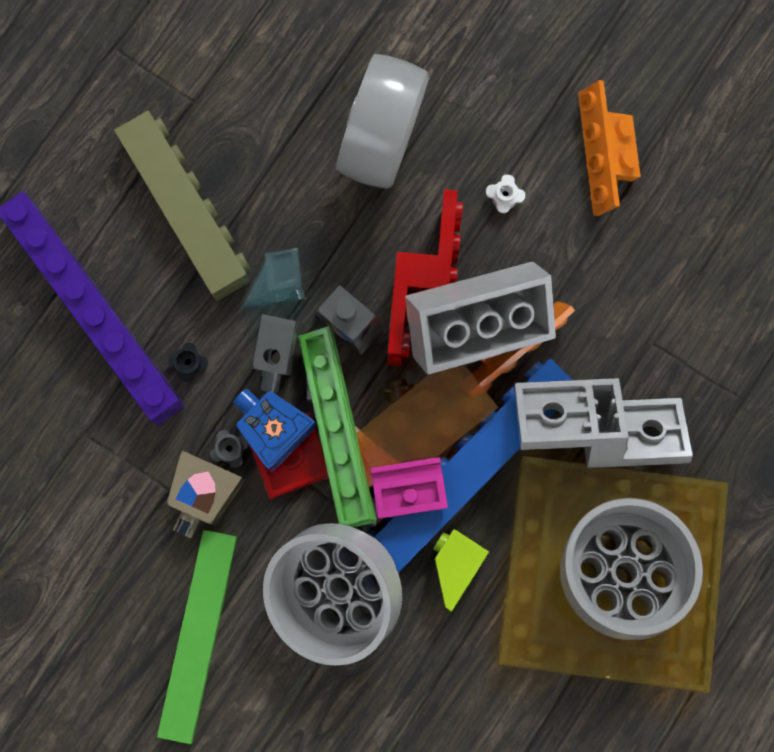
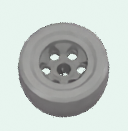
M373 55L347 120V128L339 151L336 171L366 185L383 189L393 186L430 79L428 71L392 56Z

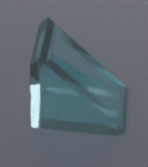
M298 248L265 253L266 261L241 309L306 298Z

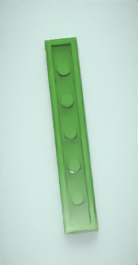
M330 326L300 335L298 339L338 523L357 528L377 521L334 332Z
M203 530L158 730V738L192 744L194 741L238 537Z

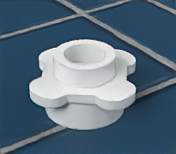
M504 175L500 182L495 185H489L486 189L487 197L492 198L493 204L500 213H507L516 203H522L525 199V192L518 189L514 183L515 179L511 175ZM504 191H507V192L509 193V195H508V196H503L502 193H503Z

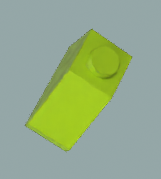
M455 529L452 530L450 535L443 532L433 550L438 552L434 560L444 607L450 611L453 610L489 551Z

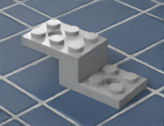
M619 378L515 383L514 394L521 450L584 447L587 468L691 463L693 454L681 398L622 400ZM553 409L559 411L562 417L553 420L547 418L543 413ZM645 427H654L661 434L651 437L646 435L643 429Z

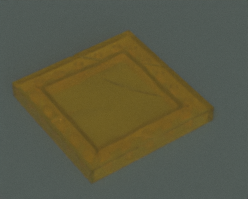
M522 456L520 458L497 663L499 665L710 693L728 483L612 467L587 468V464ZM632 498L646 500L672 512L686 525L693 535L702 559V585L692 609L681 621L656 636L641 640L612 638L587 625L570 606L563 591L560 578L561 554L572 530L588 512L603 503L617 499ZM608 536L601 537V544L605 549L610 551L616 549V544L612 538ZM636 541L637 551L643 555H649V546L643 541ZM582 563V573L588 578H596L595 567L589 563ZM616 568L618 579L624 583H630V573L625 568ZM652 572V582L657 587L664 588V577L660 573ZM597 595L596 603L598 607L603 611H611L612 604L610 599L605 595ZM632 600L633 611L637 615L645 616L646 606L640 600Z

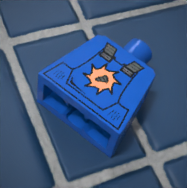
M245 389L233 401V404L245 414L236 424L237 428L271 472H274L317 427L312 418L271 391L267 392L259 400L248 389Z

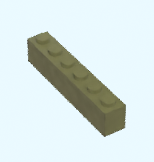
M146 111L114 129L216 302L250 283L246 272L251 270L242 253L235 256L229 246L234 243L232 236L225 225L220 228L217 226L213 219L218 216L217 211L209 198L202 201L197 192L202 187L193 171L186 174L181 166L186 160L178 146L175 144L170 147L165 138L170 133L161 118L154 121L150 112Z

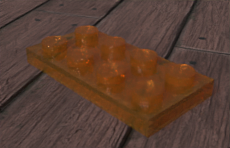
M464 365L429 374L357 432L362 458L370 468L436 458L498 407Z

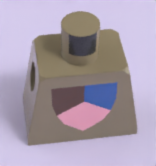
M182 451L167 500V505L181 511L173 530L192 538L200 520L215 526L244 485L245 479Z

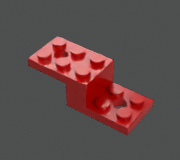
M444 189L438 255L397 252L388 344V365L402 366V357H409L411 338L410 331L405 330V324L409 325L405 296L457 282L458 268L451 267V263L457 264L460 248V235L454 234V231L460 232L463 213V202H457L458 190Z

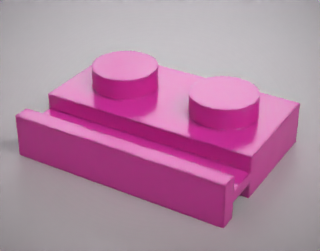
M440 457L370 468L378 519L448 508Z

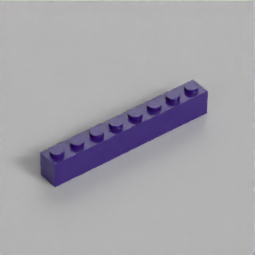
M22 191L0 207V217L150 421L159 426L182 409L185 404L33 200Z

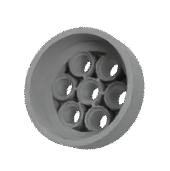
M627 498L603 503L588 512L570 533L563 547L560 560V578L563 591L570 606L587 625L612 638L641 640L666 631L688 614L700 593L703 565L701 554L693 535L676 515L656 503ZM608 536L612 538L616 544V549L613 551L605 549L601 544V537ZM636 541L645 542L649 546L650 554L643 555L639 553L635 546ZM589 563L593 565L597 573L596 578L586 577L581 571V564ZM616 568H625L630 573V583H624L618 579ZM652 572L660 573L664 577V588L657 587L652 582ZM597 595H605L610 599L612 604L611 611H603L598 607L596 603ZM636 599L644 603L646 606L645 616L637 615L633 611L632 600Z
M330 523L316 525L302 531L275 553L265 572L263 599L273 628L292 650L320 664L332 666L347 665L370 655L393 630L402 607V587L394 561L379 541L356 528ZM318 551L325 555L326 561L320 557ZM372 574L376 577L378 583L374 581ZM340 578L348 583L349 588L342 584ZM310 582L316 586L317 591L311 587ZM363 606H366L371 611L372 615L368 614L363 609ZM332 609H334L339 614V617L334 615Z

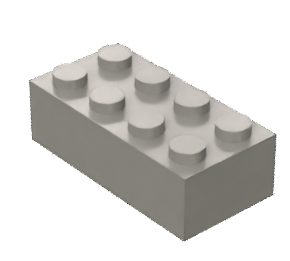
M535 262L521 264L405 296L413 358L428 375L556 338L551 275Z

